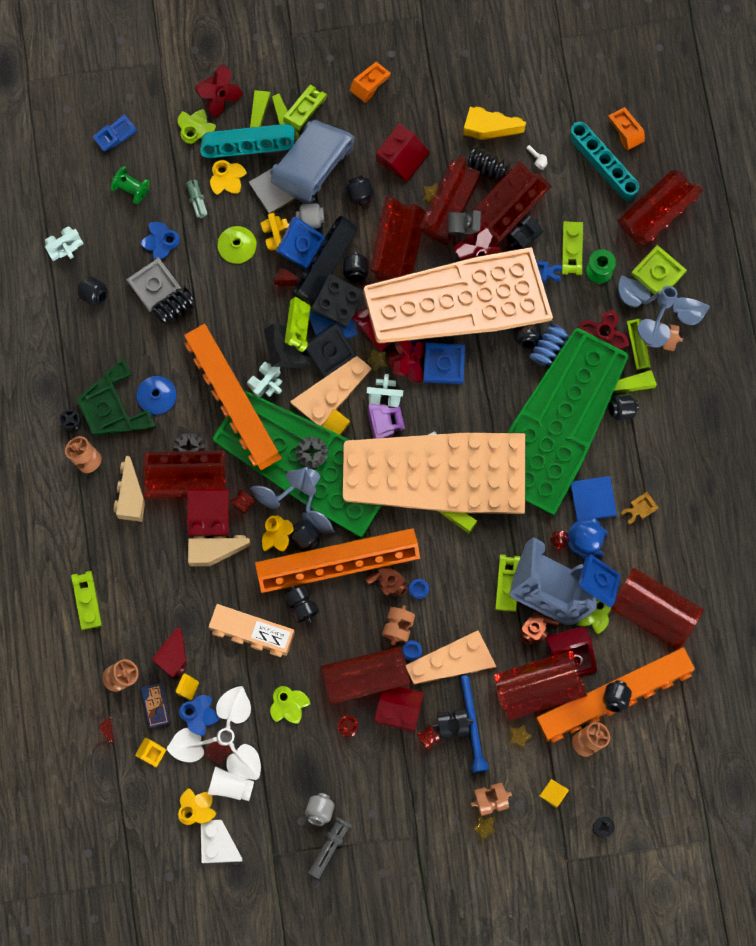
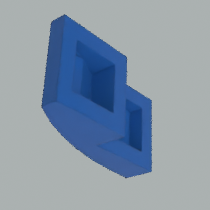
M124 114L111 126L106 125L93 138L101 149L106 152L122 143L138 130Z

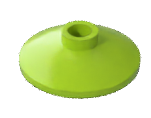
M234 226L222 232L217 246L219 254L225 261L232 264H241L253 257L257 243L255 236L250 230L241 226ZM239 240L240 244L234 245L233 242Z

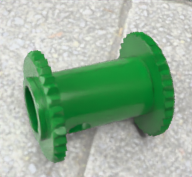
M125 166L117 171L111 182L112 191L117 190L119 187L133 195L134 204L142 201L150 186L148 179L141 183L127 175V167Z
M599 249L590 255L586 268V274L590 281L603 284L611 279L616 259L610 251Z

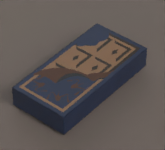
M159 683L141 688L149 728L170 724L162 684Z

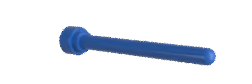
M463 675L461 683L467 718L474 721L469 726L474 753L473 764H471L472 772L489 771L488 762H485V758L482 757L470 681L467 675Z

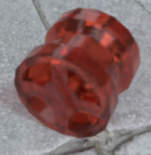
M241 489L238 491V496L230 501L243 514H246L249 506L254 505L256 502Z
M345 715L339 719L338 730L342 736L352 737L357 733L358 722L355 717Z
M430 725L426 727L424 732L416 734L428 751L432 749V745L442 741Z

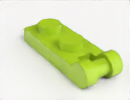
M309 85L285 114L283 122L300 131L318 107L324 103L327 94L323 91L320 93L316 90V87Z
M564 221L562 274L575 273L576 275H582L583 222ZM568 261L576 262V265H569Z
M294 297L290 300L285 343L290 346L294 345L297 350L303 352L308 345L306 336L311 305Z
M500 554L495 610L516 612L517 600L510 596V588L520 556H514L513 558ZM505 565H513V570H505Z
M87 571L83 575H71L81 630L102 627L92 571ZM87 582L88 587L81 589L80 583Z

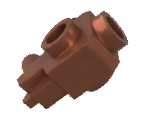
M389 565L378 568V572L365 578L368 585L380 580L382 585L380 590L387 597L390 595L393 597L403 596L408 590V582Z
M538 611L534 612L519 632L522 642L527 645L537 644L538 641L542 643L548 634L545 631L546 624L558 627L559 622Z

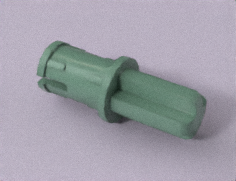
M190 180L186 183L190 195L189 202L193 205L196 217L203 218L207 216L203 201L204 195L200 192L198 181L193 180L194 184H192Z

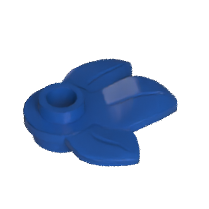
M151 222L149 223L151 235L141 241V245L146 250L153 251L154 259L158 257L162 259L169 254L171 249L178 246L180 238L175 231L169 230L164 223ZM168 238L174 239L172 243L166 241Z
M206 695L197 696L192 702L182 704L179 709L181 719L187 722L188 729L196 735L204 736L206 732L205 726L213 725L220 720L216 711L210 708L212 697ZM189 709L193 711V714L190 716L186 714V711Z

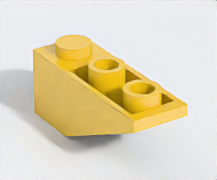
M470 107L463 135L484 140L524 133L526 122L518 117H506L500 112L492 113L481 107Z

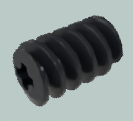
M474 146L467 161V168L472 169L474 167L475 173L481 170V176L484 177L488 174L489 180L495 177V183L498 184L505 177L511 163L505 167L504 159L497 163L498 156L490 159V152L484 156V149L476 152L477 146Z
M185 285L182 286L183 291L176 289L177 296L173 293L169 295L171 300L163 298L164 305L157 302L158 309L153 306L151 307L157 318L167 326H169V318L176 321L175 314L182 317V309L189 312L188 305L195 308V300Z

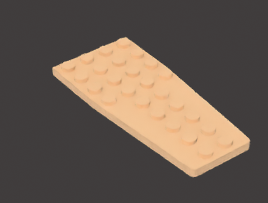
M532 247L475 257L365 286L363 291L378 343L492 332L552 321L553 318Z
M453 433L346 441L344 443L343 499L345 502L456 513L525 514V434Z

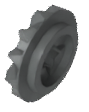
M189 432L181 434L175 440L173 452L176 459L181 463L194 464L203 457L205 444L197 434ZM188 441H190L192 447H195L191 449L189 456L186 449H183V447L187 446Z
M310 436L305 439L303 438L297 444L296 457L301 465L307 468H317L326 461L328 449L326 443L319 437ZM310 445L314 447V450L318 451L314 453L313 460H311L310 454L306 453V451L310 450Z

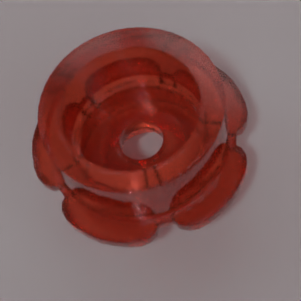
M555 531L550 538V542L557 548H564L570 541L568 538L569 534L564 531Z

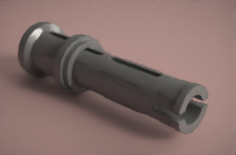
M337 816L331 831L326 834L327 840L310 871H308L309 874L320 879L338 844L341 845L343 843V837L348 828L352 827L351 824Z

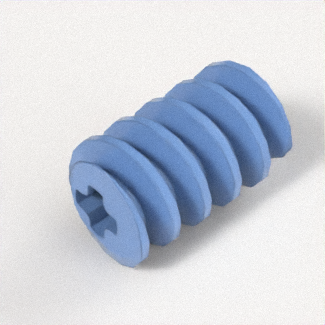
M550 323V327L546 329V334H543L542 340H539L537 343L538 347H535L534 353L530 355V358L536 364L543 367L552 365L553 362L550 359H556L557 357L554 352L559 353L561 349L558 346H564L565 342L563 339H569L566 331L554 323Z

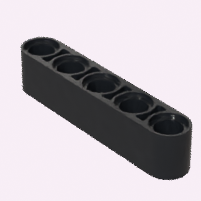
M342 215L335 220L292 292L293 296L309 305L316 300L327 277L333 272L358 229L356 225Z

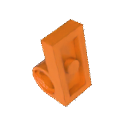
M375 62L353 79L350 92L366 103L372 98L377 87L385 82L391 73L378 62Z
M625 107L608 115L609 122L618 131L620 141L626 150L645 142L644 129Z

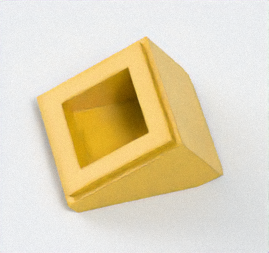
M334 409L322 427L341 435L350 425V421Z
M184 673L176 689L177 695L192 700L199 682Z
M145 738L135 756L157 767L167 749Z
M551 779L540 797L557 808L569 790Z

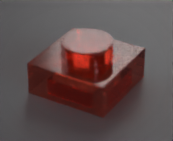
M217 741L212 742L204 751L219 766L232 752L228 745H220Z

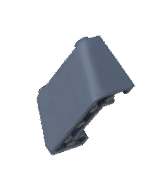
M317 120L307 122L303 129L304 132L279 165L275 164L270 171L272 175L271 183L303 204L314 202L315 198L312 195H315L317 191L319 192L321 184L340 159L343 160L345 156H349L354 146V135Z
M533 537L524 546L511 584L510 596L562 624L574 625L596 610V598L578 586L584 564L569 569L542 555L545 552V544Z

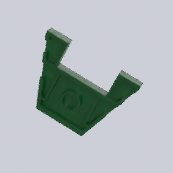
M124 358L120 359L98 382H95L77 398L93 436L156 428L148 410L128 418L113 384L132 376Z

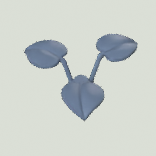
M622 275L618 284L621 300L630 307L637 308L641 303L646 305L658 298L657 301L661 310L656 322L652 319H644L639 323L637 329L640 338L651 347H661L670 338V328L660 323L665 309L673 305V312L677 313V318L681 322L688 325H696L703 319L710 308L709 305L694 299L677 298V290L672 286H665L662 291H658L657 294L650 298V291L637 280L629 279Z
M305 467L300 470L287 472L286 478L292 486L279 496H275L274 492L267 487L252 486L250 488L255 498L262 505L270 509H277L280 506L278 501L294 488H298L303 493L309 495L306 506L307 513L302 514L303 520L309 521L320 533H335L330 521L323 514L310 510L313 495L316 493L315 485L320 479V475L315 470Z

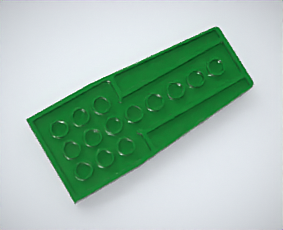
M576 328L508 431V433L525 434V501L552 516H555L585 459L628 359L626 352L580 328Z
M244 391L282 459L263 470H260L258 465L253 466L248 457L251 455L249 449L244 450L239 439L242 436L239 432L235 434L230 425L233 422L230 416L224 419L213 437L214 442L277 487L286 491L292 486L286 478L287 472L305 468L296 457L297 444L303 438L305 439L310 436L319 437L326 443L328 456L321 466L307 468L315 470L320 475V479L315 485L316 493L313 495L310 510L323 514L329 521L362 539L382 505L345 502L343 499L344 443L350 439L250 392ZM310 445V450L306 451V453H309L311 460H313L314 453L318 451L314 450V447ZM294 488L288 493L297 501L307 506L309 495L303 493L298 488Z

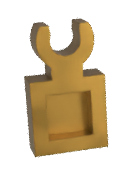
M646 492L630 503L632 509H624L620 515L630 514L631 519L627 521V525H630L637 516L643 520L658 510L659 507L649 493Z

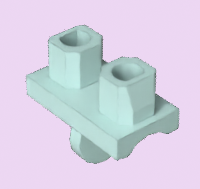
M68 226L62 230L63 236L57 240L54 236L45 239V248L52 261L66 255L70 259L74 258L72 252L83 245L76 229L72 230Z
M264 362L259 368V372L265 376L263 380L260 381L255 376H252L247 382V386L258 397H261L266 390V394L269 397L273 392L276 394L282 392L278 387L282 380L279 378L276 380L281 374L280 367H271V364Z
M385 374L384 380L376 379V385H383V388L367 387L369 404L380 405L381 395H389L388 406L398 407L401 396L403 397V390L388 389V386L396 387V381L388 380L389 374Z

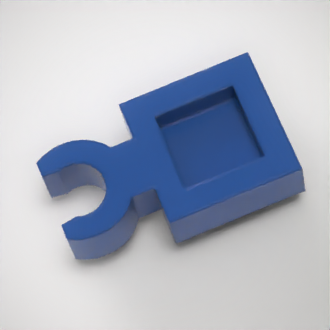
M536 261L542 283H547V278H551L555 282L561 281V276L554 275V273L562 271V266L554 265L549 267V262Z

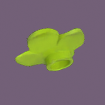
M204 109L195 112L191 116L182 111L178 117L181 138L186 143H195L202 139L205 133L215 131L216 125L207 123ZM190 132L194 133L192 137H188L187 134Z
M596 598V610L580 620L576 625H592L597 634L602 633L609 624L608 613L611 607L604 604L603 609L599 610L597 605L601 601Z
M280 686L273 693L274 703L270 708V714L275 722L285 717L289 722L298 724L302 716L301 708L310 705V700L299 690L292 691L286 686ZM282 693L287 694L286 700L280 699Z

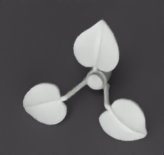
M242 686L230 689L217 702L216 712L218 717L227 719L226 728L221 729L216 737L201 741V736L192 733L188 728H184L175 734L167 746L168 752L174 758L184 762H195L204 755L202 745L217 741L220 745H229L233 751V754L229 755L226 761L229 773L250 780H257L260 776L261 764L256 750L247 744L241 745L236 750L233 744L234 733L230 729V721L242 723L249 717L251 712L250 701Z

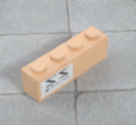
M219 604L216 605L209 624V629L213 631L212 634L223 638L226 635L232 637L231 641L243 644L244 641L250 643V647L262 651L265 648L270 650V654L278 657L282 655L287 656L295 634L293 629Z

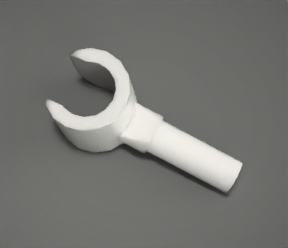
M530 145L527 146L526 149L537 159L534 164L543 170L547 165V157L537 153Z

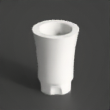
M215 766L208 795H219L249 801L254 781L246 780L245 777L226 772Z

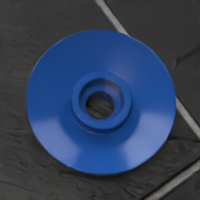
M152 376L145 379L138 387L137 401L144 411L148 410L152 415L164 414L175 404L176 390L172 382L167 378ZM159 391L158 396H153L152 393Z

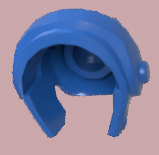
M596 518L581 519L570 528L568 545L571 551L578 557H581L582 560H585V557L589 554H592L594 557H600L604 555V552L599 549L603 544L604 536L606 537L608 532L600 526V522Z

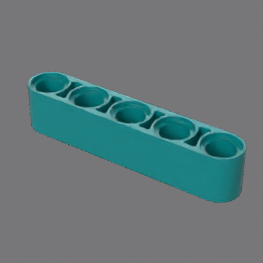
M581 121L574 123L570 131L571 142L623 200L633 201L639 191L638 181L587 124ZM581 131L583 135L578 136L574 132ZM594 145L596 149L590 150L587 146ZM606 159L609 163L602 164L600 160ZM619 173L621 178H615L612 174ZM631 187L634 192H627L625 188Z
M289 124L207 132L202 136L200 153L204 157L215 158L289 150L294 145L295 129Z

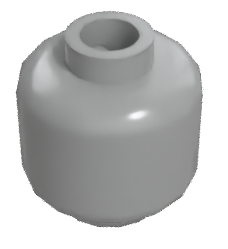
M318 203L302 204L300 211H296V217L313 229L321 227V223H324L323 207L320 208Z
M324 793L311 796L305 810L308 821L318 826L328 823L335 808L334 802L330 800L329 795Z

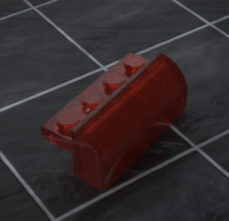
M459 155L457 161H451L419 226L425 235L447 246L452 237L451 234H447L448 213H464L480 180V171L466 166V158Z
M518 161L472 211H481L480 227L485 225L492 234L491 242L498 243L552 186L539 173L533 174L521 161Z
M671 170L617 219V222L634 242L643 246L646 242L654 240L657 234L662 229L668 227L676 216L681 215L690 203L695 202L703 190L700 185L689 183L682 171Z
M385 197L370 271L375 273L374 278L386 281L413 274L426 213L417 204H402L393 197Z
M225 451L144 452L145 499L188 498V489H226Z
M635 568L632 569L617 594L614 605L611 606L613 611L678 650L682 648L704 611L701 607Z
M401 646L321 665L330 705L410 685Z
M573 650L495 674L498 697L509 720L587 696Z

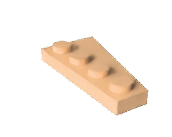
M356 356L290 401V404L310 421L322 426L334 409L337 410L372 371V368Z
M475 631L405 665V668L415 685L446 677L496 668V665L479 631Z

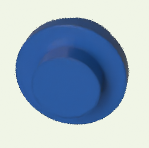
M415 579L409 585V593L415 599H423L429 592V585L423 579Z
M410 640L404 643L402 655L405 659L415 661L420 658L422 647L417 641Z

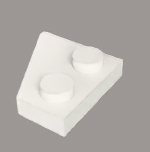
M211 820L201 824L202 863L242 862V857L222 820Z

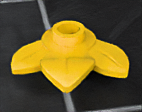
M219 160L212 167L214 175L210 180L211 188L216 195L220 194L224 189L230 193L237 194L241 190L239 178L245 176L247 172L238 163L230 164L225 160ZM220 168H225L226 171L223 172V173H220V172H219V169H220Z
M271 516L265 523L267 531L262 537L263 550L266 552L275 546L278 550L284 551L289 543L288 535L293 532V525L289 520H283L280 516Z
M187 789L180 798L181 808L178 812V818L181 823L185 825H191L195 822L204 824L216 816V812L210 808L212 795H208V792L195 796L191 789ZM191 812L192 816L190 818H186V814Z

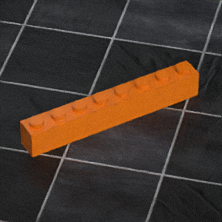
M203 324L185 334L184 336L187 339V342L184 343L189 353L194 352L196 358L193 360L198 369H204L205 374L202 376L208 385H213L214 390L211 392L217 401H222L223 406H221V409L226 417H231L233 422L230 425L235 434L239 432L242 436L239 441L244 450H250L251 455L248 457L253 466L258 465L260 470H263L282 459L207 326Z
M412 528L255 562L261 593L416 560L420 559L416 535Z
M683 647L612 682L620 680L627 684L632 691L629 706L637 703L636 699L643 696L646 699L656 694L654 690L660 687L662 690L673 686V681L679 678L681 681L690 678L695 668ZM608 684L537 717L536 722L546 742L550 740L552 743L564 738L562 734L569 731L573 734L581 730V725L587 722L591 724L600 721L599 717L607 714V716L615 714L607 710L603 703V695Z

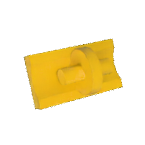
M274 213L268 214L269 219L261 222L264 233L273 232L274 237L266 239L267 248L271 251L277 250L289 226L287 219L281 220Z

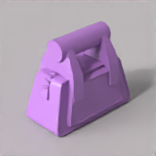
M368 405L367 412L373 439L391 438L395 432L405 430L400 407L388 408L387 405ZM394 415L396 424L392 425L391 416Z

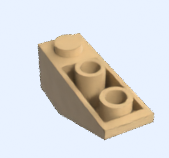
M126 456L125 462H122L120 467V473L123 476L122 481H118L117 493L120 494L119 500H115L114 512H116L118 519L142 522L145 500L130 456Z
M236 535L234 538L214 536V538L206 539V536H193V539H189L188 563L190 566H212L250 547V538H246L244 535Z

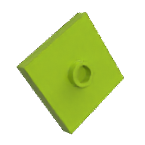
M657 245L631 272V275L655 295L658 291H662L665 286L673 287L687 270Z

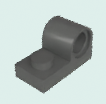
M481 211L448 213L447 234L468 236L480 231Z

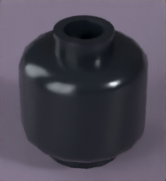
M363 175L348 181L349 184L346 186V190L352 203H359L361 206L371 202L369 198L374 195V190L368 178H363Z
M351 253L343 261L344 277L352 283L362 282L369 273L368 259L360 253Z
M88 277L78 285L79 298L92 306L102 304L108 296L106 284L94 277Z
M539 323L515 327V341L521 347L532 348L539 342L541 338Z
M629 393L615 395L608 403V412L617 421L632 419L639 410L638 400Z
M300 520L293 526V532L289 537L299 550L303 551L307 548L312 550L319 543L316 540L319 537V532L309 521L302 522Z
M617 680L609 683L603 695V703L607 710L614 713L626 710L629 707L632 691L623 681Z

